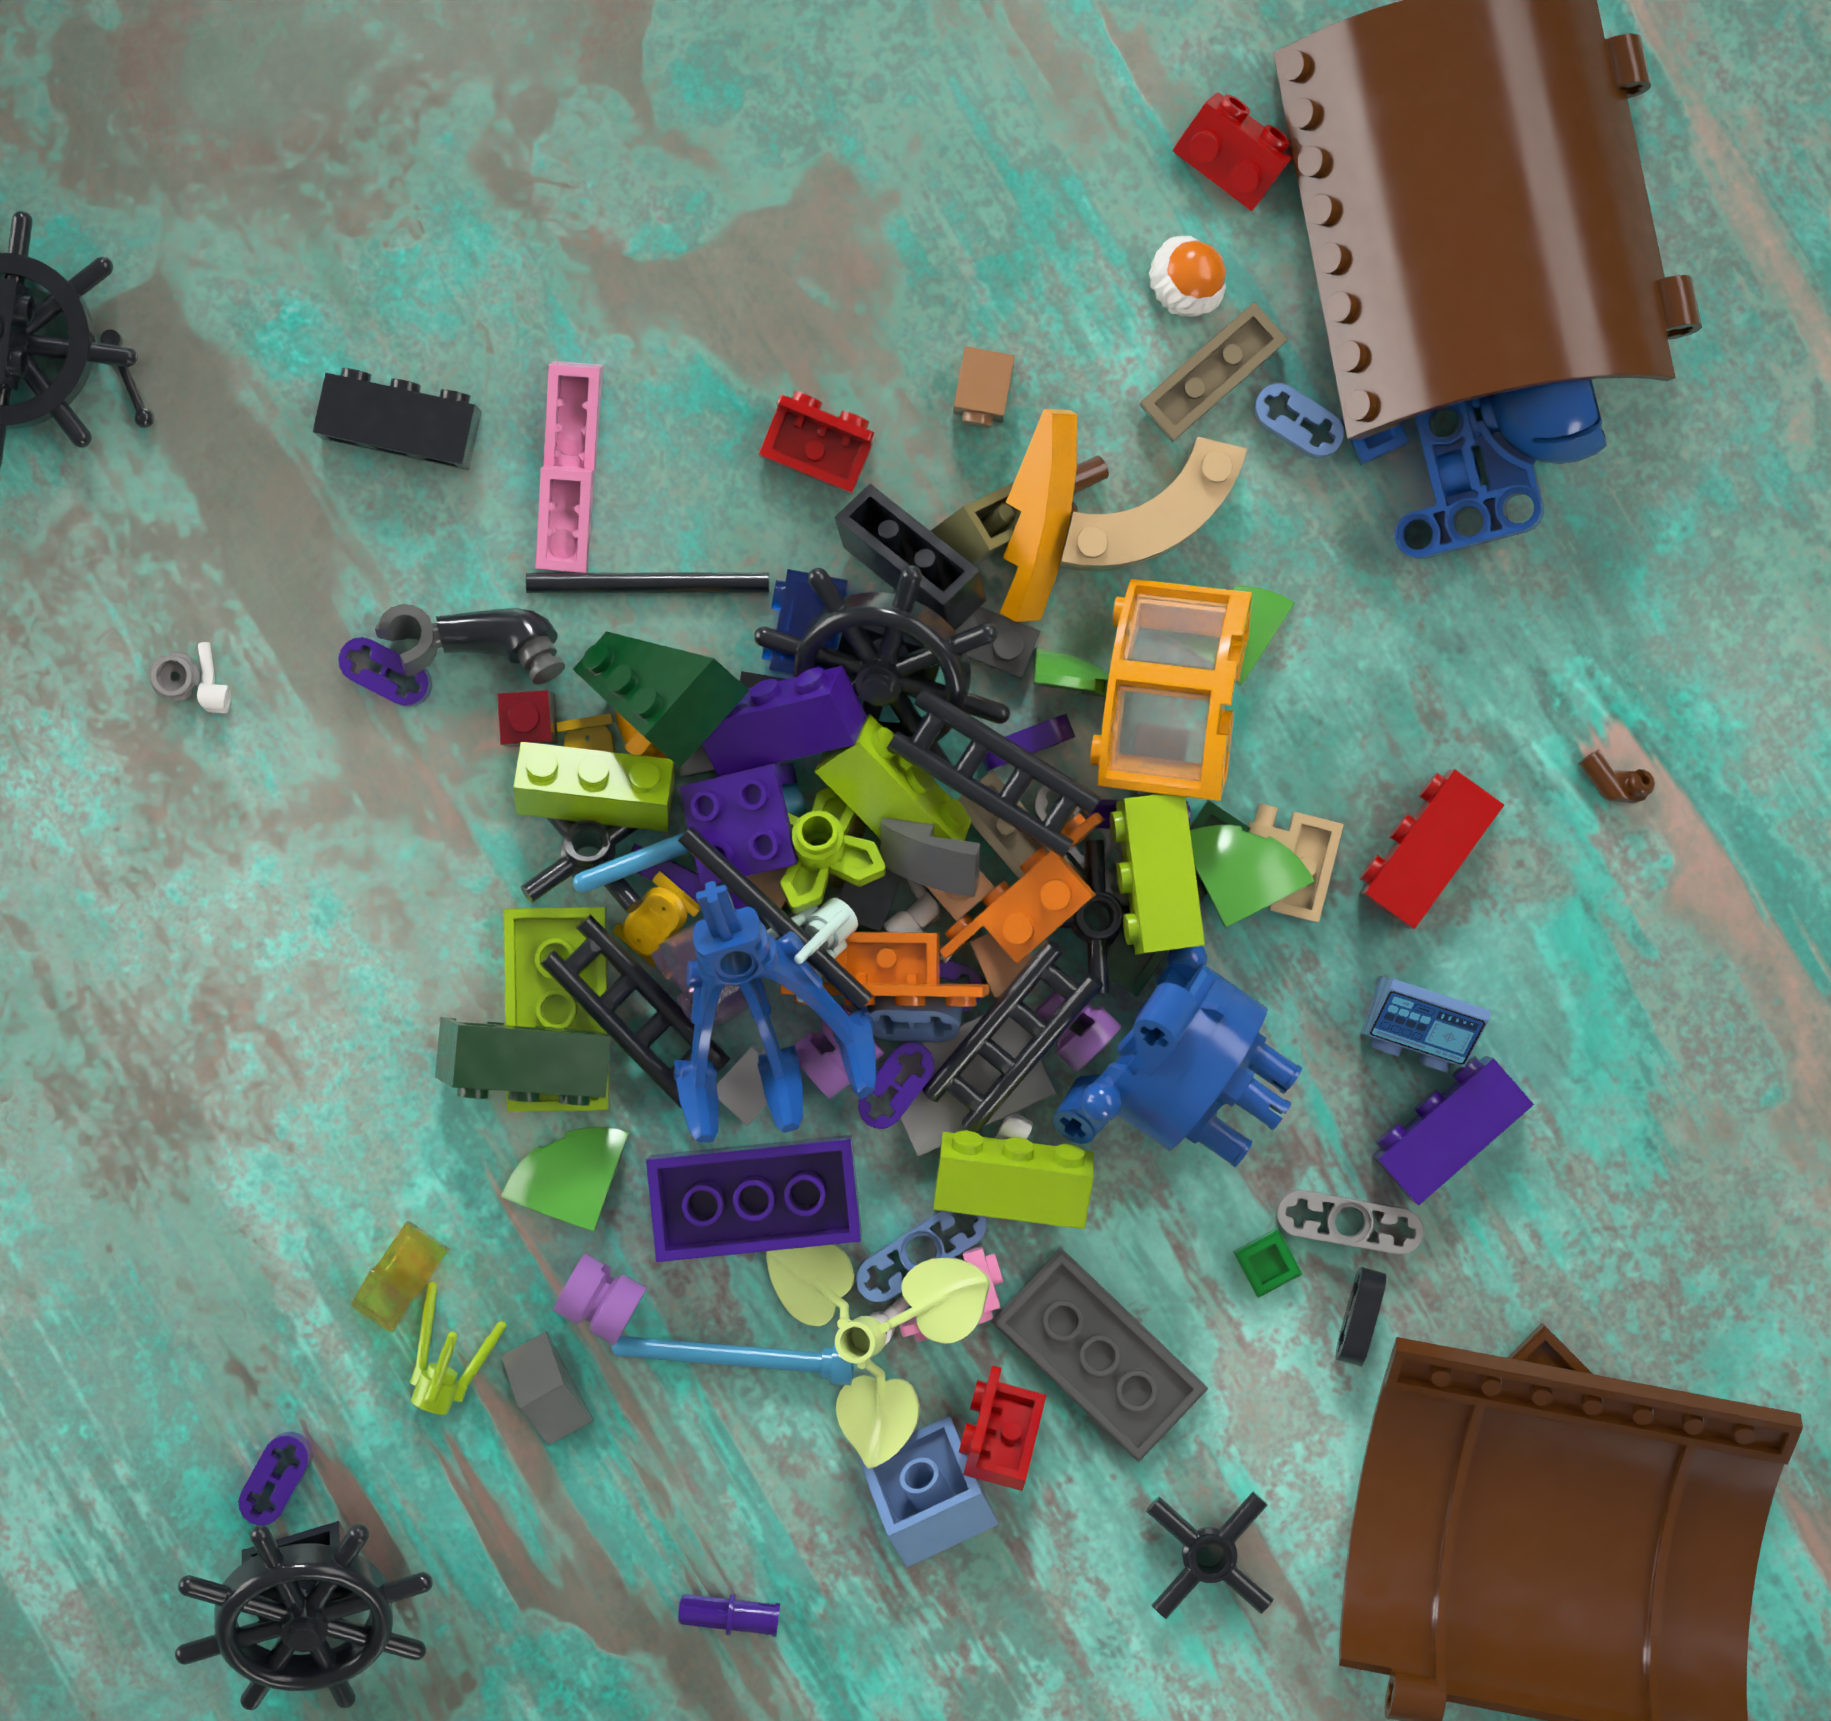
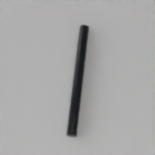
M769 572L526 573L525 583L526 593H769Z
M693 826L679 838L678 842L740 900L748 907H752L758 916L780 937L792 931L798 935L804 946L812 939ZM821 946L806 959L815 970L859 1011L874 996Z

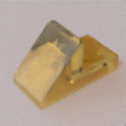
M407 1221L378 1264L371 1268L351 1306L390 1333H393L450 1248L412 1222Z

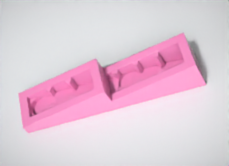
M553 361L549 364L544 465L541 467L535 569L587 572L604 365Z

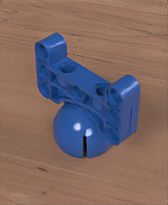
M1592 379L1541 385L1493 394L1415 416L1437 505L1403 516L1395 529L1396 544L1406 555L1417 559H1427L1527 533L1535 529L1541 523L1544 516V503L1535 467L1533 466L1536 460L1553 464L1579 462L1596 455L1607 447ZM1481 409L1483 418L1478 419L1476 410ZM1442 410L1455 411L1458 416L1459 424L1457 430L1447 437L1436 436L1432 430V420ZM1479 446L1489 485H1483L1474 450L1479 448ZM1517 495L1529 496L1534 504L1532 516L1523 523L1511 522L1506 515L1508 502ZM1467 508L1478 509L1483 516L1482 529L1473 536H1462L1456 527L1458 515ZM1418 521H1425L1430 524L1433 530L1432 541L1426 548L1415 550L1408 544V529Z

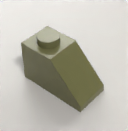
M1013 483L963 506L930 531L975 566L1008 546L1022 512L1006 503Z

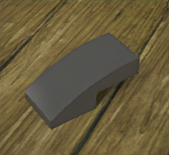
M883 817L881 822V857L886 869L924 886L975 897L979 886L980 843L933 837L934 824Z

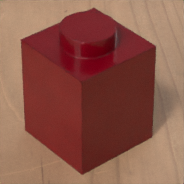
M549 690L497 694L500 745L517 747L520 746L521 742L558 744L555 693Z

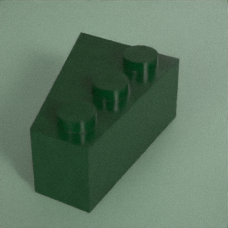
M607 631L585 652L583 658L573 668L588 685L640 734L680 768L750 691L714 658Z
M440 1017L435 1078L452 1088H458L457 1096L464 1098L488 1099L489 1090L509 1091L508 1099L513 1101L539 1102L540 1093L559 1095V1103L587 1106L590 1105V1097L606 1098L611 1036L597 1031L543 1026L504 1025L501 1022L490 1021L487 1024L457 1022L456 1018Z

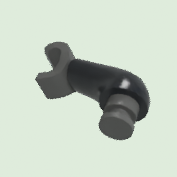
M401 604L391 607L383 613L375 628L377 637L381 639L396 641L413 638L419 640V643L414 648L400 654L402 666L408 678L430 666L436 657L437 649L443 647L444 653L467 652L507 656L511 663H521L525 670H531L529 677L533 684L537 685L551 681L565 669V664L561 657L555 656L557 650L553 644L557 640L558 633L547 618L533 610L505 608L436 616L437 622L431 623L430 617L424 610L414 605Z

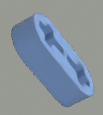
M1283 383L1271 384L1265 387L1255 400L1254 416L1257 422L1265 430L1306 456L1314 459H1323L1332 455L1341 445L1344 438V428L1341 421L1333 413L1291 386ZM1279 395L1284 396L1288 400L1285 404V409L1298 418L1295 422L1284 415H1279L1275 420L1270 419L1267 416L1270 408L1264 403L1265 399L1268 398L1274 401ZM1302 420L1316 428L1322 422L1330 426L1327 435L1333 439L1332 444L1322 442L1318 447L1313 446L1310 443L1312 434L1300 426Z
M875 996V1005H868L867 1010L873 1019V1036L890 1041L943 1042L949 1041L958 1035L963 1007L945 1006V997L926 996V1005L898 1006L895 1005V996Z

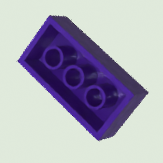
M852 1135L650 1155L646 1159L656 1262L861 1242L862 1228Z

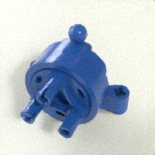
M1203 946L1169 950L1167 957L1169 965L1157 978L1156 983L1158 986H1156L1152 995L1139 1009L1132 1030L1117 1046V1052L1122 1056L1114 1063H1111L1102 1074L1076 1078L1056 1110L1052 1121L1056 1130L1064 1138L1075 1143L1087 1144L1093 1140L1110 1120L1118 1115L1169 1151L1186 1137L1194 1144L1200 1142L1229 1162L1230 1165L1236 1167L1249 1151L1252 1140L1216 1117L1217 1111L1225 1104L1231 1107L1237 1104L1266 1124L1269 1129L1274 1130L1283 1118L1270 1110L1269 1107L1279 1114H1286L1291 1106V1102L1283 1099L1254 1079V1074L1256 1073L1279 1089V1092L1285 1094L1298 1078L1302 1067L1296 1065L1265 1043L1267 1038L1260 1034L1259 1030L1267 1015V1007L1206 966L1208 957Z

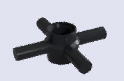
M547 818L564 838L560 849L561 858L521 886L523 894L533 903L570 876L574 878L580 872L614 860L616 856L615 845L639 828L614 825L604 827L599 822L593 820L576 822ZM584 847H595L600 850L596 855L584 857L576 853ZM624 878L604 885L626 913H632L643 902L641 897Z
M1085 840V883L1096 895L1059 928H1071L1080 940L1087 943L1088 972L1096 975L1103 983V987L1097 994L1109 993L1108 942L1119 934L1123 927L1124 914H1130L1129 906H1122L1113 894L1106 891L1104 840ZM1099 903L1107 909L1110 917L1109 924L1103 931H1094L1085 924L1083 913L1088 904Z
M1253 1491L1220 1529L1204 1527L1196 1530L1160 1496L1157 1497L1147 1508L1146 1512L1183 1544L1182 1559L1185 1568L1154 1601L1152 1607L1162 1617L1167 1619L1199 1582L1217 1583L1224 1581L1255 1610L1262 1614L1271 1605L1274 1598L1236 1565L1238 1554L1235 1542L1268 1504ZM1216 1544L1223 1548V1556L1217 1564L1203 1566L1196 1561L1197 1553L1204 1545Z

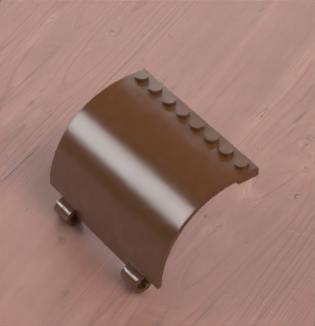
M1402 0L1334 23L1273 52L1347 439L1362 440L1401 425L1400 421L1464 401L1523 388L1591 379L1640 378L1669 381L1676 378L1668 340L1694 334L1702 328L1692 277L1689 275L1665 277L1628 103V98L1641 95L1651 88L1642 38L1638 34L1629 33L1605 39L1597 0Z
M1396 1337L1377 1399L1356 1495L1342 1598L1339 1666L1390 1675L1385 1697V1718L1397 1721H1442L1446 1702L1546 1721H1748L1747 1654L1757 1565L1766 1522L1784 1464H1789L1803 1429L1801 1414Z

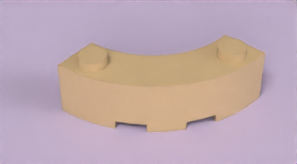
M1197 437L1182 472L1172 484L1150 501L1135 508L1111 514L1073 512L1059 567L1082 571L1118 570L1154 558L1156 559L1175 549L1197 532L1222 504L1242 468L1247 449Z

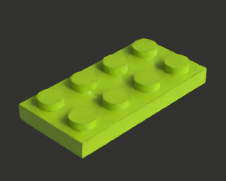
M607 907L504 909L505 1025L543 1026L597 1031L607 1034L540 965L542 959L552 950H555L566 960L586 940L576 929V926L587 915L591 914L607 930ZM602 954L579 974L599 996L608 989V961ZM610 1065L608 1066L606 1098L590 1097V1105L582 1106L559 1103V1095L540 1093L539 1102H521L509 1100V1091H506L507 1112L609 1110Z

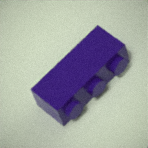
M843 666L826 670L812 668L801 673L798 677L782 681L767 679L749 688L750 691L702 743V746L719 777L855 745L867 715Z
M1476 1056L1470 1058L1465 1067L1460 1066L1453 1073L1452 1076L1456 1080L1453 1085L1442 1094L1437 1089L1428 1094L1415 1106L1414 1110L1418 1115L1404 1128L1399 1123L1393 1125L1376 1141L1380 1149L1372 1156L1409 1199L1418 1206L1534 1105L1494 1058L1485 1056L1480 1061Z

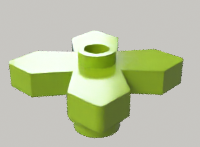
M830 787L817 792L812 812H808L800 818L788 813L792 830V842L798 856V863L788 867L780 885L792 913L798 914L822 903L830 873L858 887L885 876V863L875 842L847 835L857 814Z

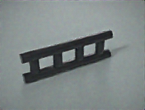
M924 687L914 705L927 712L911 739L897 731L887 748L1064 858L1074 840L1061 833L1077 806L1092 814L1101 796ZM944 724L971 740L955 766L929 751L930 746ZM988 752L993 753L1015 767L999 794L973 778ZM1033 779L1059 795L1044 821L1017 805Z
M589 914L576 926V929L586 940L566 960L555 950H552L542 959L540 965L642 1070L682 1108L676 1080H674V1065L669 1068L649 1047L671 1026L691 1046L679 1060L691 1061L694 1023L691 1021V1017ZM600 954L621 974L601 996L579 976ZM635 990L657 1011L636 1033L614 1012ZM710 1039L708 1061L713 1062V1067L718 1072L729 1062L730 1057Z
M1050 939L1037 951L922 1089L923 1093L934 1102H938L948 1091L971 1110L962 1120V1125L968 1131L979 1133L1103 987L1102 981L1090 972L1077 983L1058 968L1054 963L1063 954V950ZM1040 980L1065 999L1047 1021L1023 1002ZM1009 1017L1033 1036L1015 1058L991 1039ZM977 1055L981 1056L1001 1073L984 1095L960 1076Z

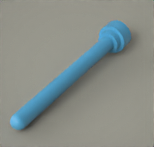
M797 784L782 786L787 812L799 818L806 814V805ZM684 833L580 872L573 878V887L576 891L585 893L686 854L689 851L678 842Z
M620 1336L615 1346L611 1344L612 1352L621 1357L821 1373V1378L830 1379V1384L851 1386L854 1363H849L840 1357L835 1343L833 1348L824 1347L823 1352Z

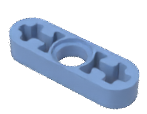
M937 1211L864 1259L856 1275L858 1290L866 1299L873 1302H885L902 1292L901 1285L904 1278L902 1277L901 1270L899 1269L888 1278L890 1287L882 1291L878 1285L869 1288L866 1284L871 1275L869 1271L871 1266L876 1265L879 1270H885L895 1263V1260L888 1254L898 1250L901 1263L910 1271L918 1264L909 1259L906 1249L908 1243L917 1236L928 1237L935 1243L937 1252L934 1258H954L982 1239L987 1228L986 1216L977 1215L978 1219L973 1222L975 1231L973 1234L967 1236L961 1230L948 1237V1240L955 1247L945 1251L942 1238L930 1227L940 1222L942 1230L945 1231L955 1223V1217L953 1215L954 1212Z

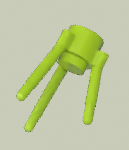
M432 1281L427 1286L416 1365L410 1380V1384L416 1387L410 1401L425 1411L446 1415L453 1401H463L468 1385L507 1326L504 1321H499L458 1381L456 1380L458 1373L448 1367L458 1337L454 1331L448 1333L438 1362L429 1363L427 1368L437 1294V1283Z

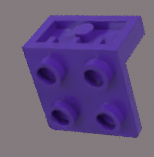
M773 763L680 786L679 789L688 829L693 826L746 877L796 865L798 863V856L792 842V830L782 786L798 783L794 763ZM695 858L699 880L703 886L711 881H715L716 884L721 883L712 872Z

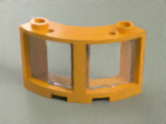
M1131 579L1125 597H1116L1113 609V627L1118 628L1107 685L1102 734H1094L1090 753V764L1099 766L1098 786L1221 801L1228 778L1234 710H1226L1225 705L1232 706L1235 681L1240 682L1244 656L1249 640L1252 592Z

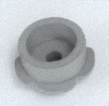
M174 651L169 656H160L151 667L152 688L161 698L170 697L176 702L184 701L192 696V689L200 683L201 674L199 667L192 664L191 657L183 652ZM173 672L179 673L180 678L178 681L174 682L171 679Z

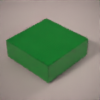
M1278 1228L1233 1251L1257 1298L1303 1275Z

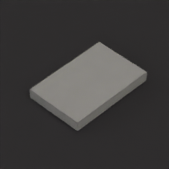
M984 1015L960 1025L958 1035L949 1041L920 1043L929 1049L934 1059V1072L931 1078ZM1009 1017L991 1039L1015 1058L1031 1040V1037L1026 1030ZM917 1051L912 1056L902 1053L898 1061L902 1063L903 1067L894 1080L903 1085L912 1073L918 1076L924 1074L925 1069L920 1064L924 1056ZM977 1055L960 1076L984 1095L1001 1073L981 1056ZM887 1059L876 1064L878 1070ZM1041 1060L985 1126L1056 1094ZM891 1085L887 1088L892 1099L898 1090ZM921 1090L900 1119L919 1157L941 1146L943 1131L951 1133L968 1131L962 1125V1120L971 1110L948 1091L938 1102H934Z

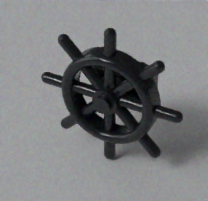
M18 211L12 216L8 253H0V468L2 466L6 429L30 427L54 418L75 446L79 448L87 447L92 440L91 433L69 405L85 386L93 363L130 367L138 360V354L132 347L97 343L95 341L93 321L89 309L82 298L83 295L112 273V261L107 257H98L70 280H67L47 264L28 257L33 220L26 211ZM25 279L43 286L51 294L35 306L34 297L30 296V289L25 286ZM61 312L64 313L69 339L33 335ZM32 355L65 359L60 373L53 382L48 379L34 361ZM19 378H23L36 397L22 403L9 405L11 390L17 391Z
M907 566L903 569L895 594L866 592L846 597L841 595L823 568H814L808 574V582L824 605V608L809 623L803 637L800 638L765 626L758 628L754 633V640L757 645L795 658L794 677H798L801 673L812 668H821L822 666L831 669L843 666L847 676H850L848 678L857 696L864 700L862 707L866 715L871 714L882 727L888 728L894 735L899 731L910 739L912 738L925 715L921 717L908 696L918 698L924 687L969 715L997 724L1005 723L1010 717V710L1005 704L969 693L971 668L967 652L994 642L998 636L996 626L991 623H983L957 634L940 615L927 606L915 601L922 580V572L916 566ZM839 632L842 633L838 649L824 646L831 637ZM940 667L946 685L936 682ZM890 705L900 722L879 721L883 706ZM944 724L930 746L929 751L952 764L938 743L952 729Z
M336 1521L275 1540L267 1526L258 1525L250 1533V1539L254 1546L242 1550V1565L236 1568L223 1584L191 1575L180 1579L178 1590L183 1596L215 1604V1635L180 1645L175 1651V1658L178 1663L187 1665L222 1655L232 1669L251 1681L240 1699L242 1707L246 1710L256 1709L270 1688L284 1691H312L329 1688L336 1704L341 1708H349L355 1702V1693L348 1680L370 1667L382 1652L411 1660H420L425 1656L426 1646L422 1641L392 1632V1603L428 1592L432 1588L433 1579L428 1573L420 1572L387 1582L375 1565L358 1555L369 1538V1530L363 1524L353 1525L348 1533L345 1534L340 1522ZM370 1610L365 1624L343 1619V1617ZM243 1612L257 1616L260 1621L240 1627L237 1619L239 1614ZM329 1636L346 1642L331 1649L326 1638ZM279 1637L271 1650L257 1644ZM295 1651H297V1652H310V1654H302V1655H297V1654H293V1653H294Z

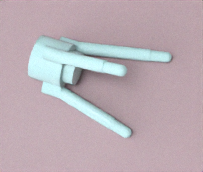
M831 898L820 908L815 906L792 917L791 919L799 926L807 925L804 931L812 937L795 955L794 961L797 964L803 963L820 946L835 959L847 947L845 939L858 927L857 917L850 906L838 898ZM772 928L766 930L774 939L780 937ZM813 969L820 978L823 977L817 970ZM796 996L798 1002H804L801 998Z

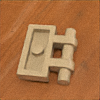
M1259 803L1254 822H1248V827L1251 828L1249 832L1264 838L1271 836L1281 842L1302 861L1315 881L1271 904L1268 910L1319 923L1344 824L1292 812L1289 828L1286 831L1274 827L1278 808Z

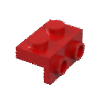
M1216 92L1205 102L1171 151L1252 212L1285 167L1292 161L1293 154L1292 148L1289 146L1290 140L1279 129L1271 125L1264 127L1249 116V108L1238 98L1229 94L1223 96Z
M794 391L792 398L780 394L776 403L777 410L758 453L759 457L853 495L876 439L875 433L867 429L870 422L858 415L843 410L839 417L820 410L823 404L821 401L798 391Z
M992 1365L987 1382L977 1380L969 1410L979 1412L976 1425L966 1423L958 1453L968 1455L963 1475L1023 1491L1047 1395L998 1382L1002 1368Z

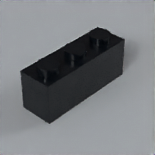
M342 368L340 375L325 372L313 427V433L318 437L329 441L469 470L482 413L475 404L469 403L470 395L448 389H441L439 397L420 393V384L391 378L390 386L370 382L371 374L350 368Z
M869 484L834 517L843 548L895 590H897L903 569L907 566L918 567L922 572V580L915 601L927 606L940 615L954 631L987 601L980 570L872 484Z

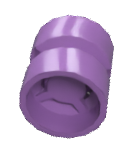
M1053 991L1037 1007L1035 1012L1047 1021L1065 999ZM1090 1002L1076 1017L1084 1029L1077 1035L1067 1028L1056 1041V1053L1075 1072L1084 1067L1122 1027L1102 1006L1092 1008L1089 1005Z
M844 1004L840 1006L848 1016L852 1014ZM823 1020L822 1032L818 1034L810 1031L795 1044L800 1059V1067L831 1100L850 1082L843 1065L839 1044L833 1037L834 1032ZM874 1039L877 1061L885 1052Z
M585 1253L570 1276L552 1311L575 1324H579L584 1320L590 1322L591 1333L615 1346L647 1287L624 1274L616 1278L611 1277L610 1266Z

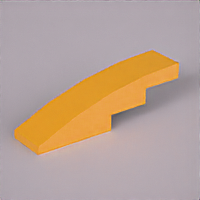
M1043 410L1006 501L1007 504L1022 511L1003 556L1005 560L1018 566V569L1000 613L1015 622L1041 621L1058 574L1071 518L1077 470L1078 414L1071 410Z

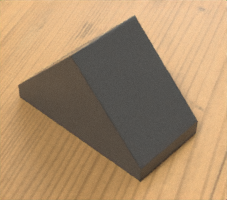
M547 1331L501 1355L518 1408L548 1445L594 1421Z

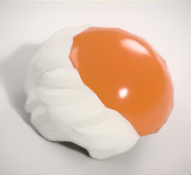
M1192 236L1172 237L1163 243V246L1156 252L1149 271L1150 287L1156 292V300L1161 302L1162 307L1168 308L1171 314H1177L1181 317H1197L1215 310L1222 301L1226 290V268L1223 257L1212 245L1203 243Z

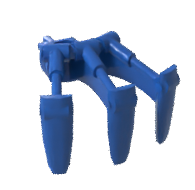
M715 881L705 883L706 890L696 893L697 901L704 916V919L698 921L693 929V943L696 948L698 961H688L686 970L687 986L694 987L691 1021L694 1023L691 1061L674 1060V1080H676L680 1104L689 1132L697 1142L710 1143L714 1141L718 1133L719 1101L716 1083L717 1070L714 1069L713 1062L708 1061V1053L717 1004L726 984L733 987L739 985L757 1025L766 1051L765 1054L758 1055V1070L774 1123L783 1133L797 1130L803 1118V1086L800 1059L795 1045L780 1049L769 1016L772 1011L761 978L766 977L774 980L792 991L827 1023L834 1032L833 1037L835 1041L839 1044L843 1065L853 1092L860 1099L871 1094L875 1088L877 1074L873 1019L868 1013L867 1006L865 1005L860 1011L856 1010L848 1016L822 986L823 980L806 960L801 964H797L794 961L795 955L804 946L797 934L789 931L778 940L774 939L767 933L765 926L760 922L757 912L752 907L735 910L725 884L717 886Z

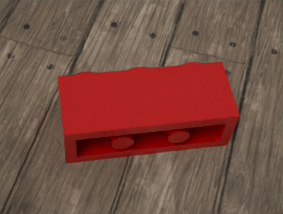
M1456 769L1447 770L1444 776L1436 772L1419 794V797L1425 801L1414 817L1408 813L1403 816L1389 836L1395 842L1384 859L1377 854L1359 878L1366 883L1359 894L1408 929H1415L1504 807L1502 802Z

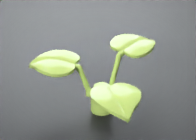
M833 1244L767 1251V1266L772 1285L780 1301L794 1318L807 1325L822 1326L832 1320L837 1307L840 1309V1319L837 1321V1326L840 1329L835 1337V1347L838 1354L845 1361L857 1364L860 1369L866 1368L875 1378L861 1375L852 1379L851 1386L845 1385L842 1388L836 1402L837 1419L844 1435L857 1450L867 1468H874L897 1454L912 1436L918 1423L920 1405L918 1396L908 1381L904 1379L885 1381V1372L872 1362L870 1358L883 1349L887 1331L916 1317L921 1333L932 1341L947 1344L957 1342L968 1336L981 1320L990 1288L988 1276L975 1265L960 1259L943 1257L929 1259L913 1267L902 1281V1294L912 1308L883 1323L870 1316H861L851 1321L849 1304L842 1297L853 1287L854 1270L849 1257L840 1247Z

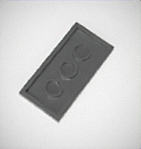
M1061 1247L991 1320L1011 1342L1138 1462L1208 1390V1387Z

